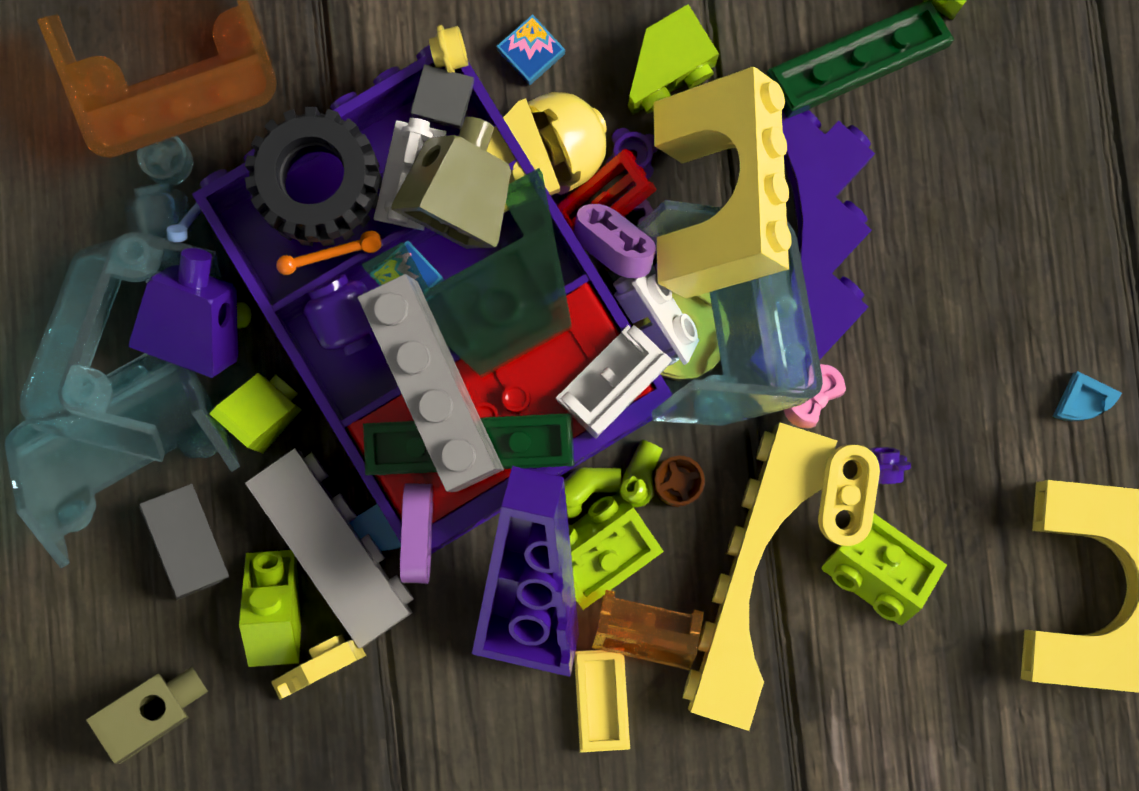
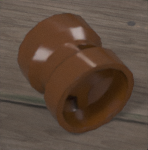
M681 455L670 457L662 462L653 477L655 494L663 503L673 507L686 506L698 499L705 484L704 472L700 465L690 457Z

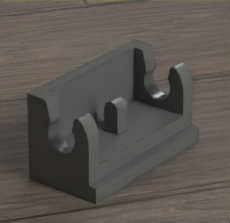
M193 484L140 503V510L176 601L229 578Z

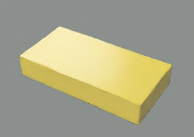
M624 648L576 651L574 662L580 752L630 749Z

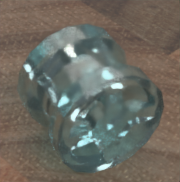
M163 130L152 132L144 137L139 144L137 151L138 164L143 172L159 185H178L185 181L192 172V153L186 144L172 132ZM176 155L177 157L174 158L173 163L170 165L173 156Z

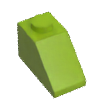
M257 373L219 403L209 414L247 448L263 454L302 409L292 401L298 393L278 375L275 374L269 381L266 377Z

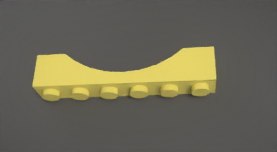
M783 423L775 425L773 433L764 431L756 455L757 460L764 461L758 480L749 479L741 504L742 507L749 509L743 528L739 526L734 527L727 549V554L734 556L729 575L720 574L714 590L712 602L720 604L714 623L705 622L699 639L697 650L705 652L699 671L690 670L682 698L690 700L688 710L691 713L744 730H750L764 684L754 658L749 632V599L755 571L766 545L781 523L802 502L822 489L826 462L830 454L835 450L837 440Z

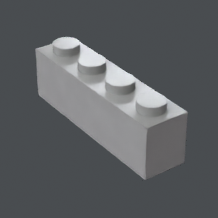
M404 274L358 296L359 302L446 492H458L503 471L504 468L418 282Z
M294 448L245 482V484L359 649L363 648L411 615L413 612L407 604L414 598L405 584L401 583L398 575L389 579L379 562L385 559V556L373 538L367 534L360 539L351 526L350 522L357 518V516L341 493L335 497L330 494L322 482L329 475L316 456L311 452L305 457L300 450Z

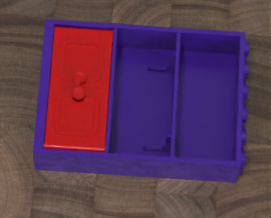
M430 45L423 48L416 55L418 60L402 70L395 66L382 72L374 79L373 83L375 86L360 95H357L356 92L348 93L337 99L330 106L331 110L339 113L341 119L346 121L349 118L358 126L360 132L366 135L380 166L378 168L382 180L396 120L409 123V119L414 118L411 116V110L424 64L436 67ZM469 62L468 66L455 69V73L474 77V85L465 117L482 119L497 128L516 159L509 163L511 173L515 169L513 168L514 164L518 161L519 166L523 169L538 195L537 201L503 214L500 237L496 248L466 249L426 227L422 231L374 220L376 209L373 208L368 213L370 221L364 228L360 224L352 230L355 235L351 238L344 240L340 236L334 239L335 245L323 246L321 242H313V247L301 245L296 239L290 241L281 236L257 211L251 201L252 195L246 188L245 177H249V171L246 169L245 163L230 172H227L226 169H221L208 175L200 182L202 188L192 193L400 543L405 484H432L431 554L500 513L511 469H504L458 492H446L438 472L365 475L363 423L414 420L374 332L370 333L373 340L372 344L347 356L342 348L336 350L322 348L304 315V307L311 300L308 292L343 274L346 275L348 281H362L368 291L379 287L380 285L370 275L408 240L444 278L425 299L480 418L569 413L555 398L628 325L631 327ZM429 122L430 128L446 131V136H459V129ZM252 149L251 151H249V152L244 156L243 159H244L245 162H246V157H247V155H249V156H253V155H254V152H255L254 149ZM313 152L302 156L291 166L287 174L286 191L294 201L303 204H316L329 199L335 194L342 183L344 176L343 164L338 157L325 152ZM366 231H376L381 238V248L374 253H367L362 249L297 267L294 273L290 275L280 274L276 268L277 260L283 255L295 258L360 240L361 235ZM660 374L596 439L572 416L574 466L525 469L562 476L669 411L677 400Z

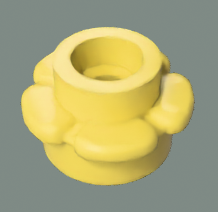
M442 25L437 26V37L429 38L430 50L436 68L446 67L447 72L452 73L455 72V69L468 66L467 53L459 27L455 26L444 29Z

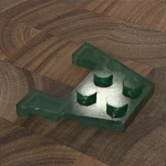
M540 168L515 180L508 187L505 206L523 238L431 288L427 286L403 242L362 264L366 273L380 286L404 274L415 279L423 292L447 347L481 378L572 328L545 183Z

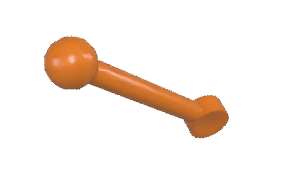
M366 231L361 235L360 240L295 258L283 255L277 260L276 268L280 274L290 275L294 273L297 267L362 249L367 253H374L381 248V238L376 231Z

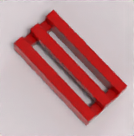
M623 149L599 169L591 179L580 185L557 204L572 231L574 230L576 217L571 220L569 215L624 169L627 170L628 174L610 189L603 191L591 204L609 206L636 184L634 188L610 206V208L625 217L657 190L654 184L647 180L645 177L647 175L641 166L637 165L635 162L637 159L631 151Z

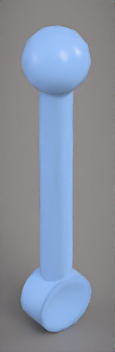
M197 202L179 224L167 227V239L169 241L182 242L187 239L188 227L202 212Z

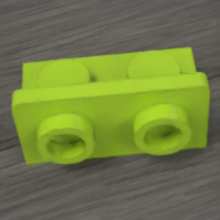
M620 493L601 498L590 507L588 514L573 525H568L576 601L584 610L664 552L637 511L629 502L622 498Z
M874 513L872 527L868 536L856 545H839L836 551L825 561L822 570L830 575L839 587L846 591L854 592L872 605L881 617L894 621L899 625H904L923 608L947 564Z

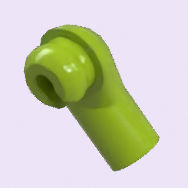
M587 467L575 469L564 480L568 518L576 517L582 512V503L593 492L620 493L621 469Z

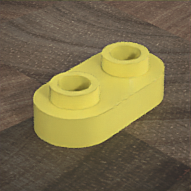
M851 444L840 446L830 454L826 462L818 524L822 534L829 541L843 546H852L860 543L868 536L872 527L880 467L873 452L864 446ZM849 460L854 461L858 468L857 474L852 479H847L843 474V466ZM846 510L850 515V523L846 528L840 529L836 525L835 518L840 511Z

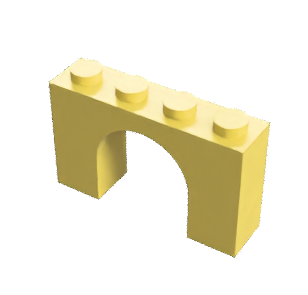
M753 66L655 101L653 103L655 147L682 164L730 148H737L740 160V172L735 190L726 205L716 215L697 225L657 237L658 284L687 299L789 270L788 249L791 246V234L787 226L786 216L789 188L784 174V155L787 152V143L782 131V109L785 105V99L780 85Z
M1053 480L1036 482L1032 531L1084 536L1103 543L1114 552L1121 562L1126 576L1127 591L1119 614L1110 624L1096 632L1073 635L1024 630L1021 679L1039 683L1139 693V489Z

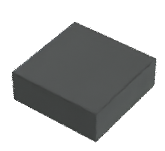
M424 64L411 116L461 130L474 85V77L455 72L448 73L447 70Z

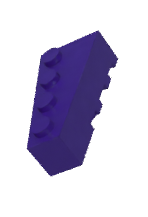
M512 466L501 506L472 654L570 677L579 629L564 477Z

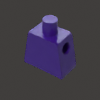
M199 248L183 249L181 251L180 265H172L150 278L147 282L130 337L129 347L213 378L237 362L238 331L237 290L231 283L209 276L212 260L211 253Z

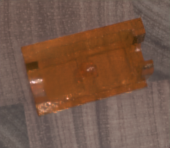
M605 590L592 648L690 670L697 654L704 612L694 610L691 615L615 598V591Z

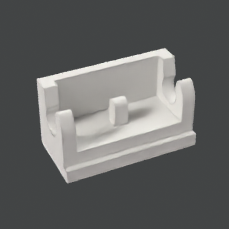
M628 325L555 399L569 413H572V416L596 439L668 367L672 359L666 353H663L635 325L632 327Z

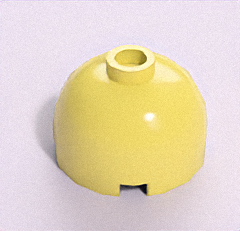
M551 92L529 101V108L560 186V192L557 194H565L587 182L601 167L606 155L605 133L607 128L605 120L597 109L592 108L584 100L573 94Z

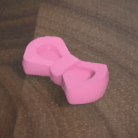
M823 364L813 366L810 370L809 386L802 393L785 396L782 402L787 419L793 425L800 428L815 427L819 420L820 410L826 406L828 401L844 395L846 387L843 376L832 366Z

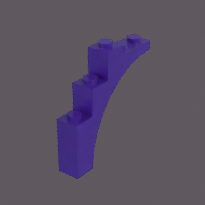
M782 110V131L787 143V152L784 155V169L792 188L797 221L796 260L786 302L770 335L747 364L781 398L785 397L868 308L861 300L864 297V293L854 282L845 276L838 279L832 273L872 231L865 224L868 218L863 211L848 200L842 203L837 196L869 163L875 153L869 148L871 142L868 137L853 125L846 127L838 120L824 134L819 129L822 126L821 122L810 110L787 119Z

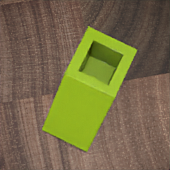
M689 4L646 29L629 95L628 108L632 114L642 109H645L647 113H651L654 111L653 103L655 101L671 96L670 93L684 84L689 89L694 88L714 74L711 68L716 66L719 53Z
M291 550L246 553L239 628L248 667L299 663L301 616L297 558Z

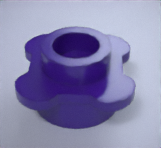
M626 128L617 129L612 135V142L614 143L613 153L607 159L606 164L623 149L634 150L637 152V160L635 162L644 169L647 174L645 177L648 180L653 175V167L651 166L653 153L658 151V148L654 146V135L630 132ZM624 169V170L621 172V173L628 174V172H627L626 169Z
M876 447L870 449L876 456L880 467L878 484H896L904 481V470L911 469V463L907 462V456L900 455V450L896 448Z

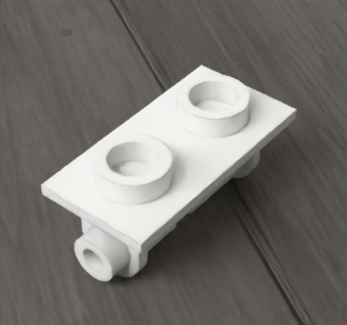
M410 118L409 123L396 120L374 220L424 231V226L391 210V206L424 143L431 137L446 136V131L430 128L428 121L418 118Z
M653 265L650 273L644 277L633 279L622 276L613 283L617 290L614 296L632 324L648 317L651 323L639 329L663 353H666L672 359L668 366L676 363L679 359L683 365L687 364L699 342L696 326L687 314L681 312L672 297V291L658 284L657 272Z

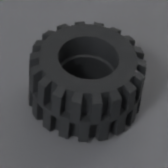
M305 107V114L297 115L294 109L283 113L286 120L278 125L273 119L264 125L268 133L264 138L258 135L255 136L251 143L255 150L254 155H247L245 167L249 171V177H245L246 188L252 195L251 201L257 211L281 236L290 241L296 239L301 245L313 247V242H321L323 246L335 245V238L342 236L344 240H347L355 234L352 230L360 224L364 228L370 221L368 213L371 208L376 209L379 199L377 193L382 184V177L378 168L380 166L366 135L360 132L358 126L348 118L344 121L338 112L327 109L326 114H321L317 107ZM313 152H325L338 157L344 167V176L339 189L329 199L316 204H303L294 201L286 191L287 174L291 166L299 158Z

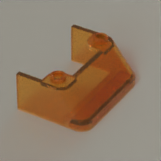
M237 0L239 6L224 11L215 20L213 39L219 55L130 86L127 85L119 65L108 57L92 56L76 61L59 15L37 19L88 148L102 157H116L250 111L268 103L275 94L277 77L252 0Z

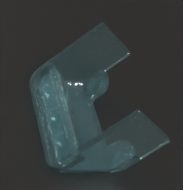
M664 200L636 227L655 242L657 249L658 236L705 222L716 215L723 207ZM788 222L787 226L791 234V246L788 249L789 270L710 292L723 376L711 375L703 380L693 379L652 411L653 421L723 426L803 405L821 391L823 377L798 241L795 231Z
M131 232L86 247L76 253L69 265L20 396V409L27 423L38 431L162 462L165 451L156 425L108 413L113 399L112 386L104 373L90 368L122 280L128 282L145 281L151 278L157 271H163L172 265H180L181 251L186 248H199L211 253L212 260L209 276L222 280L216 251L180 242H171L168 239L141 232Z
M146 353L23 421L9 433L5 440V450L16 512L60 568L70 564L64 535L70 532H77L90 523L96 509L94 494L177 447L180 448L187 458L192 459L208 458L218 452L231 472L238 469L240 464L227 429L209 414L215 407L196 373Z

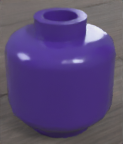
M343 274L308 292L311 300L304 307V315L322 348L326 350L342 348L347 356L373 343L370 336L373 330L358 299V296L369 292L362 281H348L346 275Z

